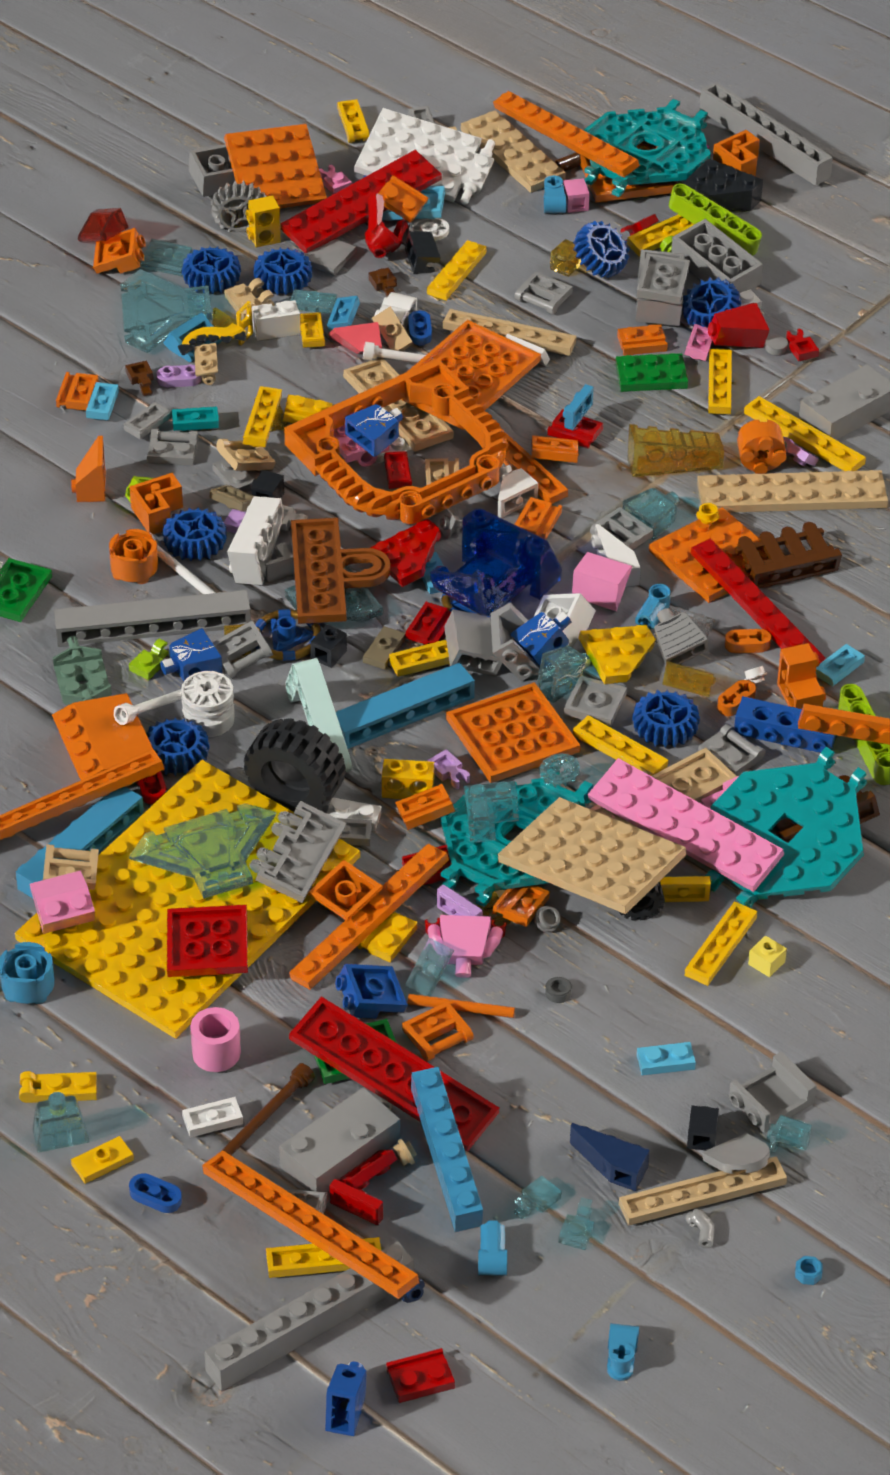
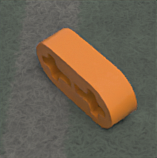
M764 629L731 630L725 636V648L731 653H761L770 648L771 634Z
M739 680L718 697V712L724 716L736 715L742 696L755 699V684L749 680Z

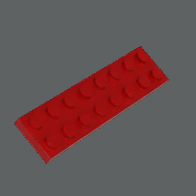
M415 149L280 223V230L304 253H308L368 221V198L370 194H378L384 185L389 182L392 175L421 192L442 180V173ZM384 206L383 212L388 210V208Z
M321 996L289 1033V1040L421 1122L411 1091L412 1072L435 1067ZM440 1071L464 1150L468 1152L499 1114L500 1107Z

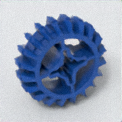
M593 221L585 224L577 232L576 238L573 241L575 244L573 250L577 252L575 258L581 260L580 265L586 266V271L591 270L593 276L598 274L600 278L605 276L610 278L619 274L626 267L630 257L628 255L630 249L626 247L627 241L622 239L623 234H618L616 232L617 228L612 229L610 223L605 225L603 221L598 223Z
M210 246L209 248L201 247L199 251L193 250V253L187 254L182 268L185 284H188L191 289L195 288L196 292L203 291L204 294L207 292L214 294L217 291L222 293L224 289L227 290L230 286H236L241 272L238 256H235L233 251L228 252L227 248L220 249L219 246L216 248H211Z
M288 247L287 249L279 248L274 250L271 248L270 252L264 251L263 255H259L258 260L254 264L255 279L261 278L264 282L261 288L263 290H270L272 293L275 292L277 295L280 293L287 295L290 292L295 294L296 290L302 291L303 287H308V283L311 282L312 265L309 257L305 256L304 252L298 253L297 249L290 250Z
M709 277L708 281L704 282L701 279L700 284L693 283V289H687V295L683 296L682 310L684 318L690 326L697 324L708 328L715 313L740 307L742 302L740 293L733 283L729 284L727 279L721 281L719 277L716 280H712Z
M199 507L196 510H191L190 508L188 511L180 510L179 514L173 513L172 517L167 519L163 528V542L168 552H172L174 557L180 556L181 560L189 558L190 561L193 559L201 561L204 557L210 559L211 554L217 555L219 550H223L227 539L226 526L222 521V517L217 516L216 512L210 513L208 509L202 511Z
M667 689L662 693L659 690L655 694L648 692L646 697H641L634 707L632 721H634V728L638 732L639 738H645L646 743L653 742L655 747L658 744H662L666 748L667 745L676 747L678 743L684 745L687 740H692V737L698 731L700 716L698 706L694 705L693 699H688L686 694L680 696L677 691L669 693Z
M175 717L174 720L169 721L165 718L163 723L156 721L155 727L149 726L146 734L154 751L162 760L164 770L161 771L164 772L165 776L169 773H173L175 777L177 773L186 775L187 771L191 770L201 760H207L210 749L208 735L203 730L202 725H197L195 720L188 722L186 717L183 720H178Z

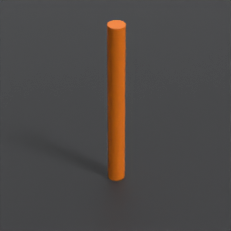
M416 994L408 995L409 1005L434 1008L448 1001L456 1011L514 1018L515 1007Z

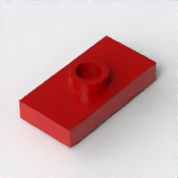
M407 451L385 452L384 462L389 489L412 486Z
M336 1179L329 1185L331 1204L375 1225H379L383 1220V1201L368 1195L362 1189L353 1188Z

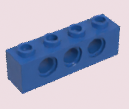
M742 696L735 715V732L741 736L819 753L825 747L833 750L837 735L798 729V720L802 711L799 708Z

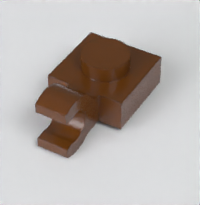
M389 268L368 272L369 281L376 291L383 290L386 297L391 292H395L394 287L397 286V279Z
M147 360L125 365L126 374L131 384H139L143 396L151 395L152 391L149 385L154 380V376Z

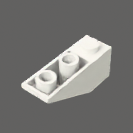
M596 524L595 534L591 536L593 548H597V555L631 565L632 569L626 587L639 585L640 565L635 552L601 525Z

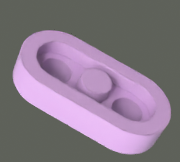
M192 364L164 366L157 371V383L162 387L195 386L202 381L201 376L196 377L195 365Z

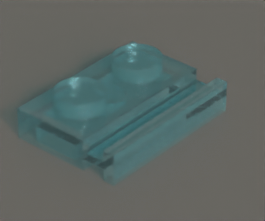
M151 239L144 253L145 259L140 262L141 267L182 276L184 259L187 258V254L193 253L192 247Z

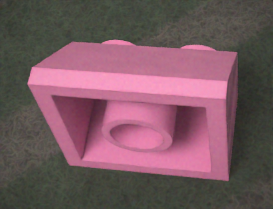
M81 870L29 884L43 934L95 920V910Z

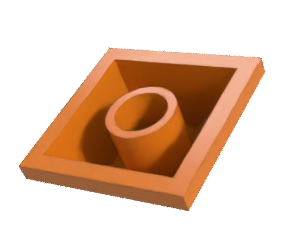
M103 436L96 438L76 469V479H71L72 493H76L77 502L105 501L106 468Z
M343 860L308 893L309 896L348 922L383 889V886Z

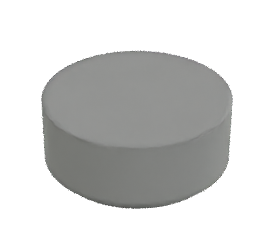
M772 335L766 339L765 349L768 353L782 355L787 351L788 341L785 337Z

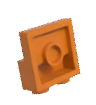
M132 228L96 240L93 263L95 272L98 274L117 267L121 274L139 268L140 262L145 259L142 248L146 247V242L143 235H139L136 228Z

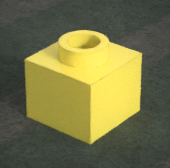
M765 935L749 951L748 965L770 977L785 963L787 948Z

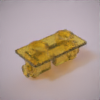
M667 661L662 685L709 697L711 687L715 685L716 677H713L714 674Z

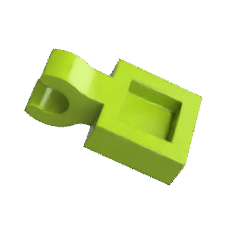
M160 638L157 639L150 652L143 650L129 663V671L149 681L161 669L160 661L169 653V651L164 649L168 643Z

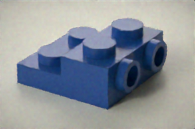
M344 964L340 974L336 977V989L342 991L344 995L343 1008L349 1010L350 1014L356 1018L376 1019L380 1011L404 1012L407 1007L406 999L393 966Z

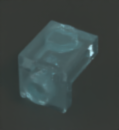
M780 1115L776 1125L771 1124L767 1133V1139L770 1140L769 1150L775 1153L780 1142L807 1150L810 1143L812 1125Z

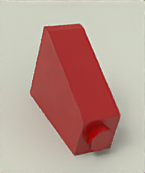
M750 303L715 313L712 322L708 325V335L711 336L714 345L763 348L770 331L757 303Z

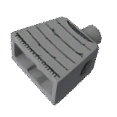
M669 608L658 612L657 617L661 623L657 624L654 630L667 670L709 650L707 637L685 612L673 616Z

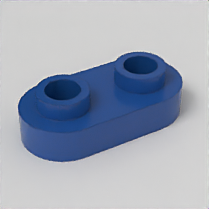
M420 310L411 312L408 316L409 337L414 344L424 346L432 340L430 315Z
M141 1173L135 1175L129 1182L131 1198L163 1213H172L178 1210L182 1204L181 1190L176 1185L155 1176Z

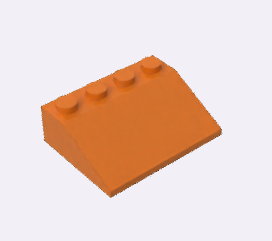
M127 693L74 702L52 714L80 780L153 750L138 715L133 722L125 725H120L114 718L116 706L124 703L133 705Z

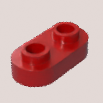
M161 771L151 777H145L136 781L140 795L147 804L153 805L166 793V785Z

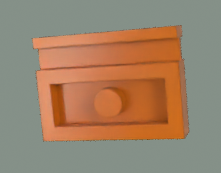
M393 175L378 193L383 196L386 208L410 223L428 201L427 196Z
M661 324L620 328L617 331L624 356L667 351L668 344L665 341L666 338Z
M66 372L56 398V407L60 408L61 405H64L68 409L86 410L95 384L99 382L98 375L83 373L70 375V372Z
M532 435L531 458L577 463L578 440Z
M530 497L513 526V533L534 539L540 537L542 541H546L562 513V505L556 507L552 506L551 502Z
M443 784L395 802L407 830L455 812L453 803Z
M535 885L507 889L494 904L492 913L495 915L501 913L503 918L527 927L533 920L537 910L543 907L549 900L550 891Z

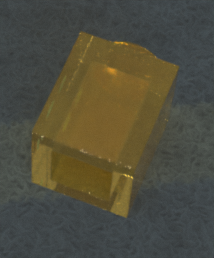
M565 239L551 251V270L569 277L581 266V260L575 258L577 252L573 250L575 247L573 242Z

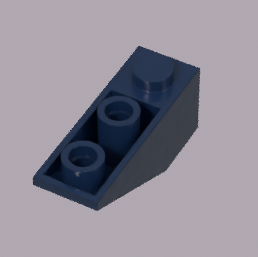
M571 1124L570 1144L609 1182L636 1191L648 1169L650 1150L638 1144L617 1139L615 1136L592 1130L587 1126Z

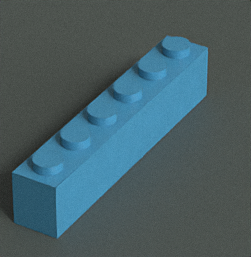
M457 663L338 710L336 715L347 749L473 699L475 697V680L461 663Z
M127 787L110 792V794L101 798L96 804L91 805L78 819L72 821L70 826L62 833L57 834L49 844L54 845V848L91 851V848L99 849V854L144 814L143 797ZM46 846L38 850L35 856L25 864H22L16 871L17 889L31 898L33 896L29 884L43 880Z
M439 1067L412 1072L411 1091L454 1231L458 1232L480 1227L483 1221V1207Z

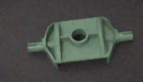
M73 636V641L72 637H69L67 639L69 648L53 657V666L63 703L68 706L74 702L111 696V684H109L101 649L79 646L76 636ZM87 681L85 684H79L78 682Z

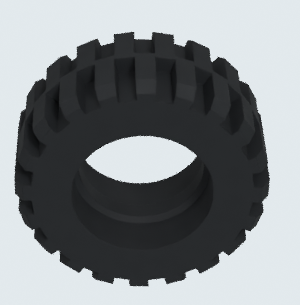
M286 718L284 720H274L266 724L248 748L244 757L245 774L248 776V782L251 786L255 787L256 791L292 812H295L300 801L322 811L330 803L345 779L346 767L343 755L338 752L339 747L336 743H332L330 737L326 733H321L316 726H309L306 724L307 722L302 720L294 721L292 718Z

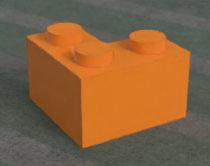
M747 130L737 133L714 144L713 160L756 177L760 139Z
M173 473L129 486L131 509L147 532L152 534L162 532L167 519L171 518L170 512L183 508L182 486Z
M809 643L780 650L777 685L790 707L802 709L803 704L823 707V702L826 701L825 689L823 686L820 687L816 675L819 658L817 653L812 651Z

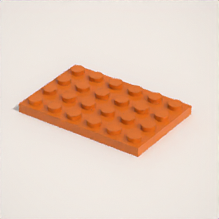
M466 320L408 371L438 358L469 388V396L473 397L477 404H480L486 410L541 361V354L470 320ZM406 398L400 399L464 430L451 415H438L433 412L430 405L412 403Z

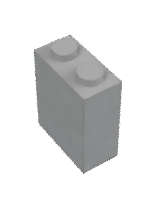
M453 609L444 626L450 666L461 663L468 671L496 676L502 662L493 654L491 617Z

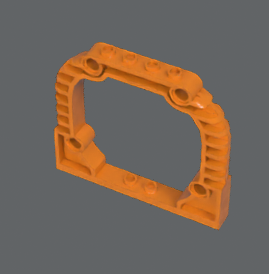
M438 358L284 427L285 445L314 476L320 474L321 478L328 482V485L336 491L338 496L344 499L346 504L353 506L354 510L358 512H366L368 516L377 518L385 515L388 520L400 519V521L406 524L418 523L497 485L499 482V470L504 463L507 453V439L500 424L488 412H485L484 408L477 404L473 397L469 396V388ZM402 398H406L412 403L432 406L433 412L438 415H451L480 444L482 450L471 456L469 466L422 488L405 486L390 492L371 486L340 457L339 440L334 437V430L345 425V417L375 404L383 408Z

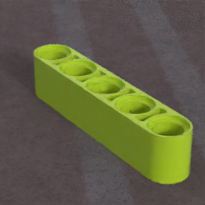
M685 184L673 186L669 200V208L693 224L706 219L753 256L757 253L762 237L759 229Z
M846 684L841 688L838 710L875 716L864 692L859 686ZM853 738L874 781L880 785H890V745Z

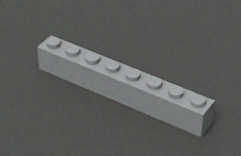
M717 82L701 89L700 110L708 112L709 117L735 134L744 130L749 131L760 139L759 149L813 185L817 186L831 178L832 156Z
M247 590L54 609L58 647L69 646L67 639L72 637L73 641V636L78 638V643L81 645L188 634L201 628L205 632L237 629L251 621Z
M398 1241L381 1250L414 1272V1259ZM350 1268L205 1350L206 1372L219 1389L223 1391L391 1294Z

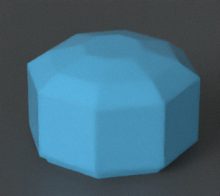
M803 1256L796 1261L795 1278L802 1284H816L822 1279L823 1263L816 1257Z

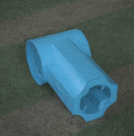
M655 584L650 587L649 596L635 618L636 624L647 625L650 630L654 629L659 622L658 612L665 608L670 609L671 591L668 586Z
M487 1221V1223L480 1226L478 1275L507 1276L505 1225L500 1224L498 1221Z

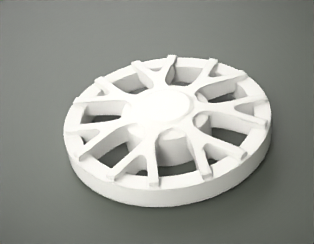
M441 218L417 219L410 224L409 231L432 232L434 240L438 241L449 234V224Z

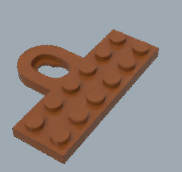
M338 518L291 520L298 624L347 621L344 588L373 587L385 582L390 575V560L388 556L373 548L341 549ZM349 564H373L371 568L356 573L348 572L344 569Z

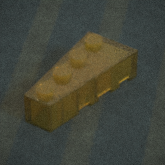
M629 424L627 460L632 477L723 468L724 448L719 433L693 430L685 433L674 428L665 431L658 430L654 426H648L645 429Z

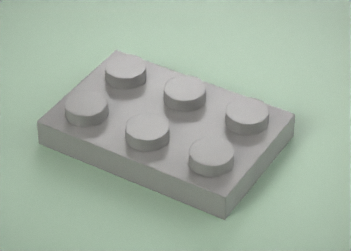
M647 253L636 297L680 305L690 260Z

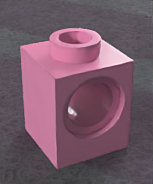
M585 179L563 180L567 212L589 211V191Z

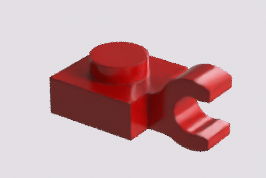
M653 214L632 225L623 227L620 231L621 233L628 231L631 236L651 227L659 220L656 214Z

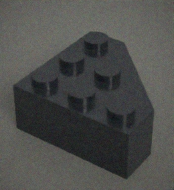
M709 158L682 183L728 211L741 209L742 212L751 211L762 200L763 179Z

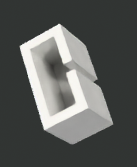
M296 300L276 303V306H272V304L252 306L253 330L257 341L300 335V312Z

